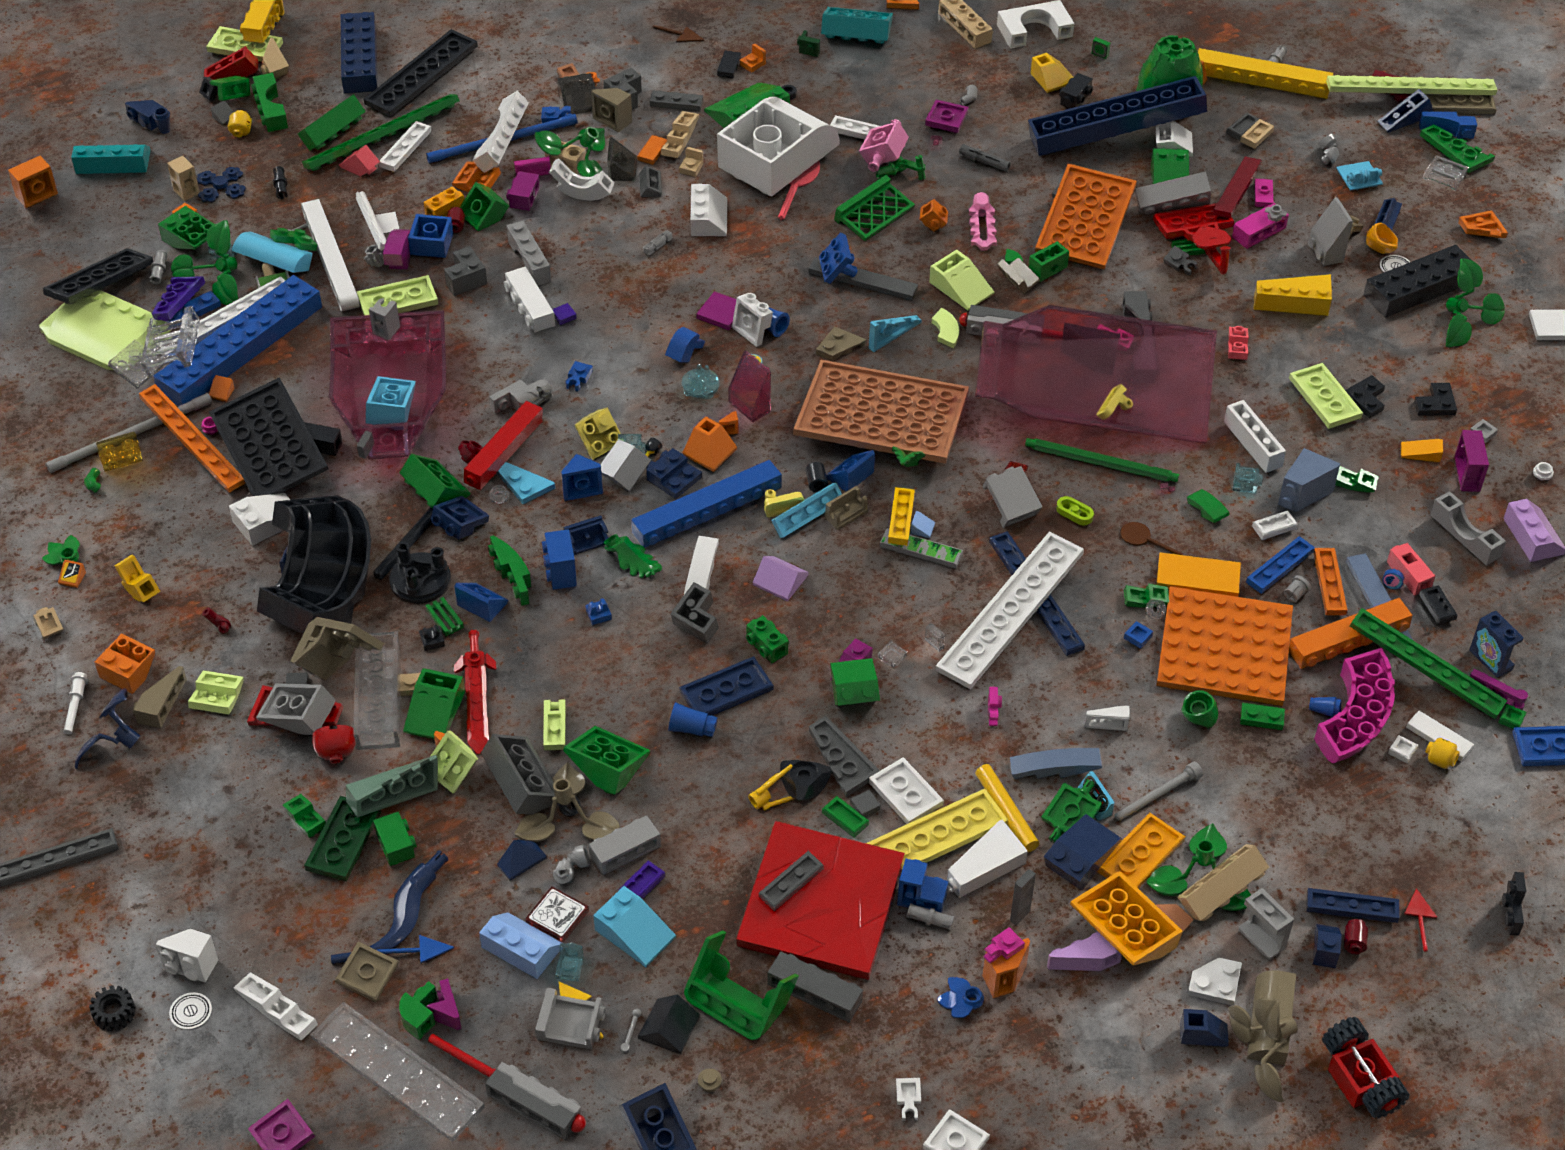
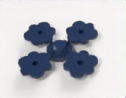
M228 167L222 173L223 176L217 177L211 171L199 173L196 178L198 184L208 185L209 183L213 184L214 187L203 189L202 192L198 193L199 198L203 202H214L219 197L217 189L226 188V195L231 198L243 196L246 190L244 185L236 183L228 186V181H236L239 177L243 176L240 168Z

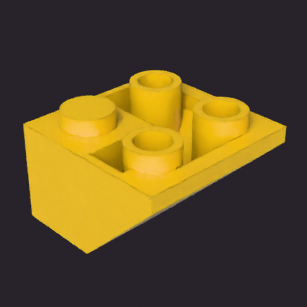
M1044 53L1032 57L1030 74L1047 93L1065 87L1070 78H1073L1062 63L1050 54Z

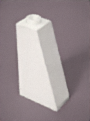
M1000 820L948 869L946 880L948 881V888L961 898L1026 864L1028 851L1006 823Z

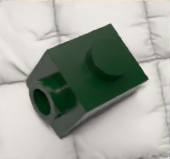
M804 30L797 39L799 53L818 57L820 54V39L808 37V31Z

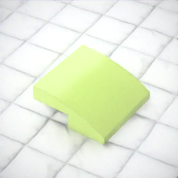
M203 670L195 682L196 690L188 700V708L229 715L239 696L244 678Z
M452 731L446 732L431 756L436 755L438 757V782L452 793L457 791L478 760L473 751Z

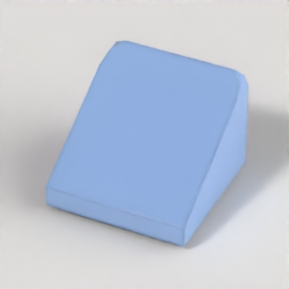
M916 511L911 524V534L930 538L935 522Z

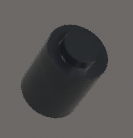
M821 462L808 464L805 471L809 489L817 493L828 486L825 466Z

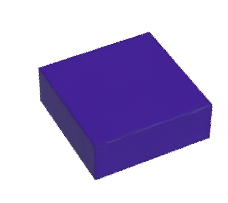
M568 303L552 309L554 318L560 325L577 319L576 313Z

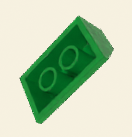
M411 454L399 472L405 478V483L416 489L415 492L425 498L431 508L460 496L467 498L471 494L436 459Z

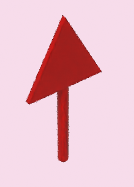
M1416 888L1404 915L1418 916L1423 951L1427 952L1428 947L1423 917L1437 919V916Z

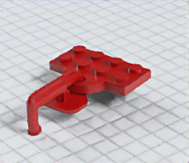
M1217 203L1153 215V221L1166 239L1184 236L1186 239L1194 242L1197 247L1205 250L1222 275L1227 273L1229 250L1231 247L1225 245L1230 244L1231 237L1224 229L1234 227V220L1232 217L1226 218L1213 215ZM1216 247H1220L1221 255L1217 251Z

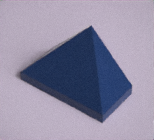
M513 840L497 863V866L511 881L545 860L547 856L533 841Z

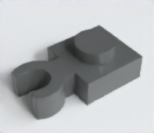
M1176 246L1163 258L1164 262L1175 270L1179 271L1180 268H1183L1187 275L1192 274L1191 269L1188 267L1192 266L1197 269V262L1189 260V254Z

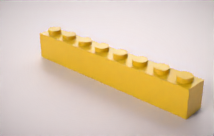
M1201 48L1198 50L1200 60L1204 61L1208 77L1328 99L1329 89L1326 79L1328 75L1333 76L1331 72Z

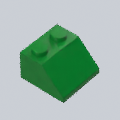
M475 182L459 208L463 210L465 220L477 231H481L499 222L509 208V205L490 187Z
M872 658L830 663L835 705L880 701L878 679Z

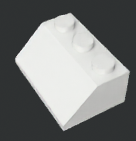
M691 184V236H727V197L710 184Z

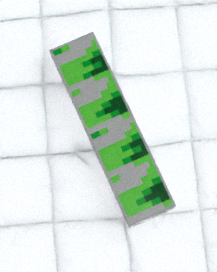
M888 528L880 541V547L955 569L963 554L962 549L909 535L908 546L888 543Z

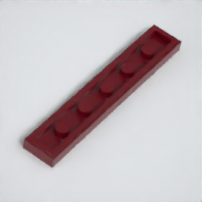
M1244 157L1215 206L1213 215L1226 218L1232 217L1262 163L1261 159Z

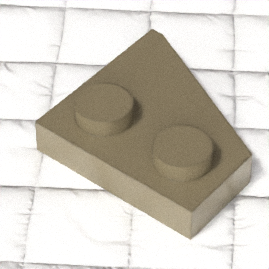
M834 326L816 348V355L834 361L842 355L851 353L852 348L857 346L864 347L866 339Z

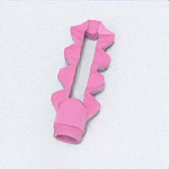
M977 193L974 195L973 205L969 209V215L972 216L969 222L970 226H972L970 235H973L971 246L976 245L981 251H987L992 245L997 246L995 237L997 231L995 229V218L993 217L995 216V209L990 205L989 196L986 193ZM986 216L987 240L980 239L979 217Z

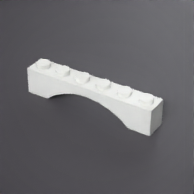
M518 91L502 100L498 108L500 111L498 124L484 144L477 150L472 160L484 173L499 165L529 102Z

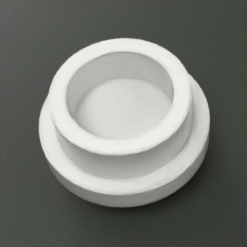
M1546 462L1539 463L1533 470L1534 476L1540 480H1549L1553 477L1554 473L1552 466Z

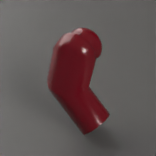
M210 607L203 611L202 615L216 626L219 632L227 633L229 631L231 623L228 619L218 615Z

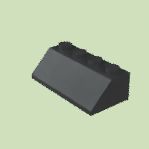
M492 734L481 754L515 813L534 815L551 806L553 803L552 798L555 796L553 789L554 781L529 739L522 736Z

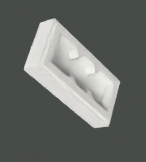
M1288 510L1254 521L1252 524L1261 540L1295 530L1298 526V523Z

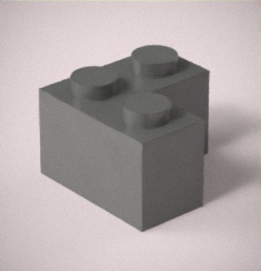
M626 69L603 80L604 89L619 88L631 95L632 110L638 108L637 94L642 92L641 75L634 69Z
M470 246L453 252L455 265L444 269L446 286L453 296L487 284L486 268Z
M693 582L670 614L674 625L707 644L719 629L716 617L707 613L714 602L711 591Z

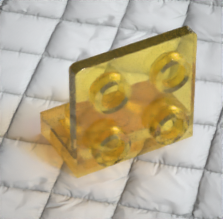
M135 432L96 442L104 472L143 461Z

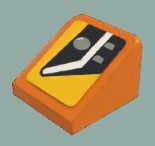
M65 560L58 584L78 588L86 574L84 565L79 562Z

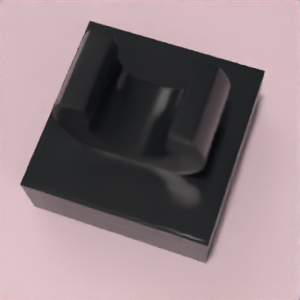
M204 77L199 93L208 100L214 101L216 95H218V86L210 85L209 81L212 79Z
M434 625V627L428 629L424 627L419 631L424 651L445 646L439 626Z

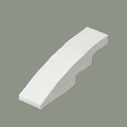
M698 536L684 594L693 582L707 590L709 589L719 539Z
M251 972L234 987V990L254 1008L299 1040L304 1039L318 1025L315 1018L301 1011L297 1003L283 996L277 987Z

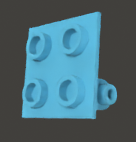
M1369 161L1336 167L1350 191L1383 185L1379 178L1382 176V170L1373 168Z

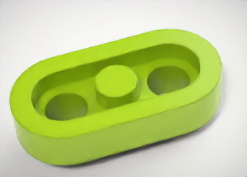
M1069 496L1058 499L1056 510L1060 515L1079 525H1088L1093 521L1094 511L1091 507Z

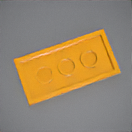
M1160 552L1156 585L1166 586L1168 589L1171 586L1238 597L1241 563Z
M1149 813L1118 844L1097 872L1105 878H1109L1120 871L1139 889L1151 874L1185 841V836L1152 813Z

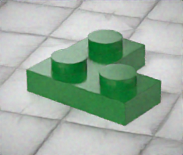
M285 228L270 230V237L275 242L291 243L299 250L317 251L318 244L304 230L295 229V231H288Z

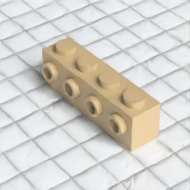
M939 0L938 14L974 49L992 42L993 29L979 17L963 0Z
M1246 844L1177 898L1194 920L1205 921L1213 915V911L1216 908L1227 905L1230 902L1229 898L1233 895L1244 892L1251 881H1257L1265 875L1264 871L1270 867L1255 845Z

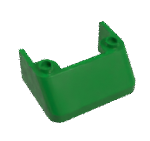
M722 930L706 937L686 984L684 995L686 1000L695 1007L746 1038L756 1040L766 1033L785 1009L799 975L795 973L780 980L777 988L769 990L764 999L758 997L727 978L730 971V963L725 956L718 953L727 933Z

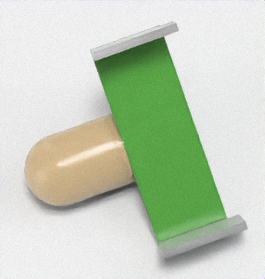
M264 263L262 270L265 277L258 278L256 276L255 280L257 287L260 288L280 276L285 281L290 277L287 270L283 273L275 274L273 265Z

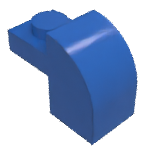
M681 327L671 338L665 355L679 362H689L694 348H703L705 341L699 338L700 335L698 333Z

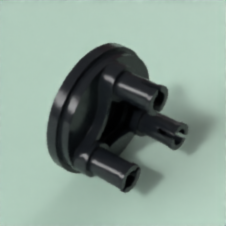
M400 542V547L397 544V562L393 566L389 577L392 592L399 599L414 604L428 603L441 597L448 590L451 583V572L446 560H444L443 549L435 547L430 553L417 552L410 554V547L407 542Z

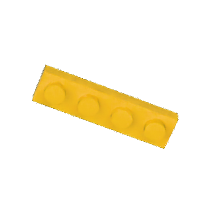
M895 487L888 543L908 546L914 489Z

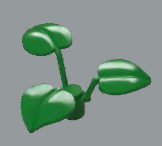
M587 127L582 129L576 138L564 145H561V139L553 132H535V140L538 146L545 153L552 156H558L561 153L560 149H564L580 140V144L583 147H588L585 161L581 160L577 164L579 174L583 177H591L602 171L597 161L589 160V154L591 150L601 152L605 148L604 128Z
M223 220L211 226L207 232L208 246L216 250L215 253L221 256L216 263L193 266L192 258L189 255L183 254L173 260L171 272L173 277H195L194 269L216 267L223 273L217 276L218 281L212 285V292L220 300L221 304L229 305L238 300L236 281L233 276L229 275L231 271L237 269L238 263L234 257H229L227 254L231 244L228 220Z
M1460 259L1457 277L1458 286L1465 293L1451 297L1446 302L1447 310L1456 315L1449 323L1445 347L1462 346L1470 340L1472 334L1471 324L1466 322L1467 317L1461 314L1468 308L1482 310L1481 319L1486 324L1500 322L1505 314L1503 299L1496 293L1488 294L1483 300V306L1469 305L1468 301L1462 298L1475 291L1474 287H1479L1483 281L1481 267L1469 259Z
M1213 823L1206 826L1190 840L1189 849L1194 856H1192V861L1183 875L1177 867L1165 865L1157 868L1147 879V884L1154 891L1163 895L1175 896L1183 893L1188 888V884L1184 879L1189 876L1195 862H1198L1201 866L1211 864L1212 869L1216 868V859L1214 858L1221 857L1227 850L1225 839L1217 831ZM1246 889L1240 894L1233 895L1229 898L1230 902L1221 908L1229 911L1246 909L1247 907L1244 905L1246 898L1251 896L1250 892Z

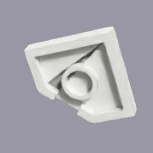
M1217 958L1192 971L1188 995L1231 1006L1234 1005L1242 963Z

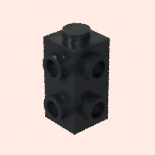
M1080 73L1070 78L1068 84L1059 93V97H1061L1060 105L1069 109L1082 105L1085 98L1092 94L1093 78Z

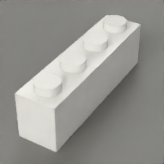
M526 266L506 272L504 287L507 292L511 293L513 303H517L520 314L525 316L527 326H531L534 333L554 327V312Z
M1242 400L1228 405L1224 423L1264 472L1267 473L1281 468L1286 450L1247 403Z

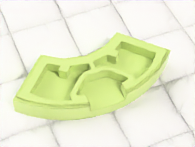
M941 308L932 317L931 323L937 326L940 331L937 341L954 348L959 338V325L951 313Z

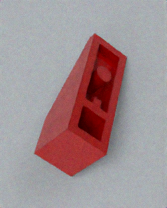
M245 46L205 68L204 77H210L212 80L232 76L247 77L258 71V59Z

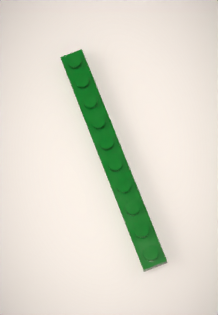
M446 95L302 161L303 166L312 171L318 170L324 163H333L337 160V157L348 156L352 154L351 151L359 150L370 142H379L382 140L381 137L385 135L391 136L396 134V130L400 128L407 129L411 127V123L416 121L422 122L429 115L434 116L439 114L440 110L444 108L450 109L454 107L455 103L460 101L458 95Z

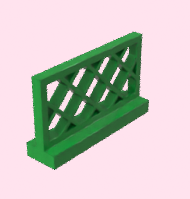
M885 175L838 206L834 220L838 224L843 222L861 239L867 241L912 210L915 204L891 185V179ZM890 191L894 194V197L885 196V193ZM873 201H882V205H874ZM885 201L895 202V206H885ZM897 202L905 203L907 206L898 207ZM870 209V214L860 213V210ZM873 210H882V215L873 214ZM885 211H894L895 215H885ZM857 217L858 222H852L848 218ZM860 218L870 219V223H862ZM873 219L883 220V223L873 224ZM860 227L870 228V232L865 234L860 230Z

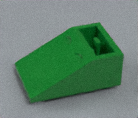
M187 206L182 207L158 223L162 241L173 248L196 249L207 241V232L214 225V223Z
M423 668L415 684L403 733L435 739V731L446 734L465 694L463 676Z

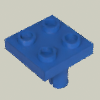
M841 232L819 256L824 281L829 284L840 273L853 278L858 271L856 266L851 265L855 257L854 254L850 253L846 235Z

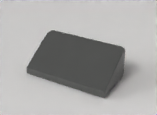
M645 165L639 173L640 196L661 197V171Z

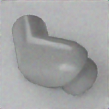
M975 85L966 87L967 95L960 98V103L963 106L977 99L978 89Z

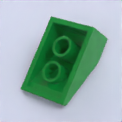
M1153 148L1151 160L1152 184L1189 176V150Z

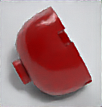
M337 725V729H330L329 726L319 728L312 733L313 748L320 758L333 764L341 763L343 759L353 753L356 746L355 730L347 725Z

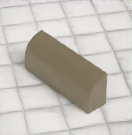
M1272 970L1262 972L1256 977L1251 1026H1261L1254 1013V1002L1261 998L1280 1000V1019L1286 1016L1292 1017L1296 982L1295 973ZM1265 1030L1251 1031L1252 1040L1248 1043L1247 1059L1261 1061L1279 1040L1270 1038ZM1290 1036L1286 1038L1287 1043L1282 1044L1267 1060L1268 1063L1285 1066Z

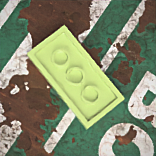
M220 26L206 47L207 52L230 55L246 46L258 61L262 62L270 38L275 40L279 49L283 44L282 37L269 35L264 43L244 41L240 30Z
M429 275L356 291L366 321L370 320L369 308L373 307L381 298L384 299L382 307H386L390 301H395L398 314L438 305V298Z
M1323 363L1290 373V381L1328 429L1362 418L1363 412Z

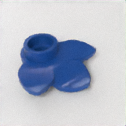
M949 977L948 985L950 991L937 998L938 1003L942 1007L952 1009L951 1015L953 1018L968 1016L972 1009L979 1008L984 1001L983 993L979 988L971 986L967 980L958 977Z

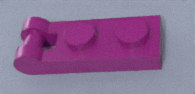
M1473 669L1470 674L1471 678L1506 699V704L1523 710L1528 697V693L1525 690H1516L1483 672Z

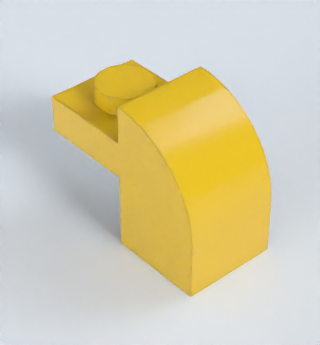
M130 555L114 565L123 580L121 582L122 585L137 601L145 602L160 592L151 574L144 573L134 555Z

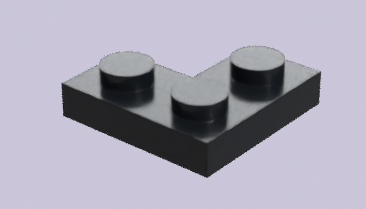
M1373 375L1345 390L1367 417L1371 418L1384 410L1385 405L1375 396L1384 392L1385 385Z
M1431 383V396L1415 397L1414 403L1418 416L1456 415L1457 413L1450 383Z
M1514 872L1512 880L1508 881L1507 892L1503 893L1502 905L1506 907L1507 911L1505 913V925L1509 926L1510 935L1519 936L1524 925L1521 905L1526 894L1524 872Z

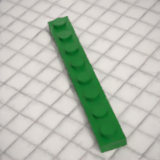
M1361 608L1351 622V628L1493 719H1496L1506 704V699L1365 609Z

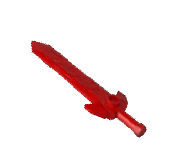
M470 630V652H466L465 656L462 655L454 664V673L461 672L465 668L467 743L476 754H481L489 740L485 666L492 670L497 668L496 661L488 653L484 654L483 651H479V632L477 630Z

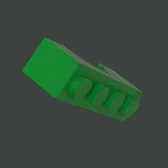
M274 74L253 76L254 84H251L259 115H261L262 126L266 125L268 132L287 129L288 124L283 104L271 102L279 97Z

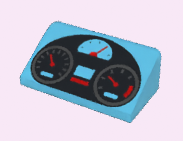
M1090 771L1078 788L1081 789L1087 779L1095 783L1089 794L1092 798L1102 803V808L1096 815V819L1100 821L1112 816L1115 802L1095 773Z

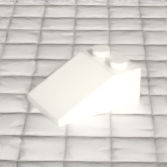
M285 493L246 497L229 505L233 523L252 546L283 531L272 525L274 502L290 500Z

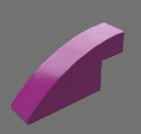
M393 229L390 232L383 251L384 265H389L390 269L408 270L411 257L408 236L411 229Z

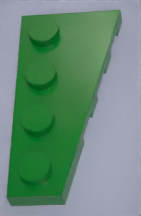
M1434 124L1421 130L1420 136L1468 173L1493 162L1495 159V155L1491 153L1486 155L1482 152L1481 148L1477 146L1473 148L1467 145V141L1453 138L1452 133Z

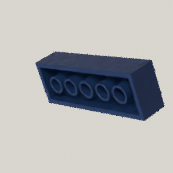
M374 12L340 14L341 80L344 94L373 92L378 88L377 33Z

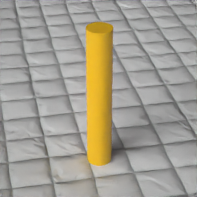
M989 764L980 766L975 774L1008 819V827L1026 848L1027 853L1034 851L1040 843L992 767Z

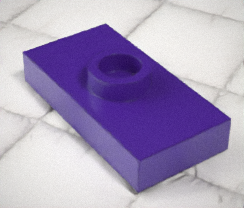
M648 860L618 890L625 886L643 899L665 878V872Z

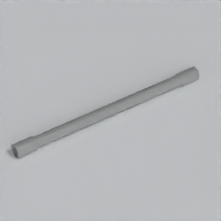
M206 393L178 406V409L183 414H187L212 404V399ZM155 416L65 456L45 463L50 473H53L73 462L164 423Z

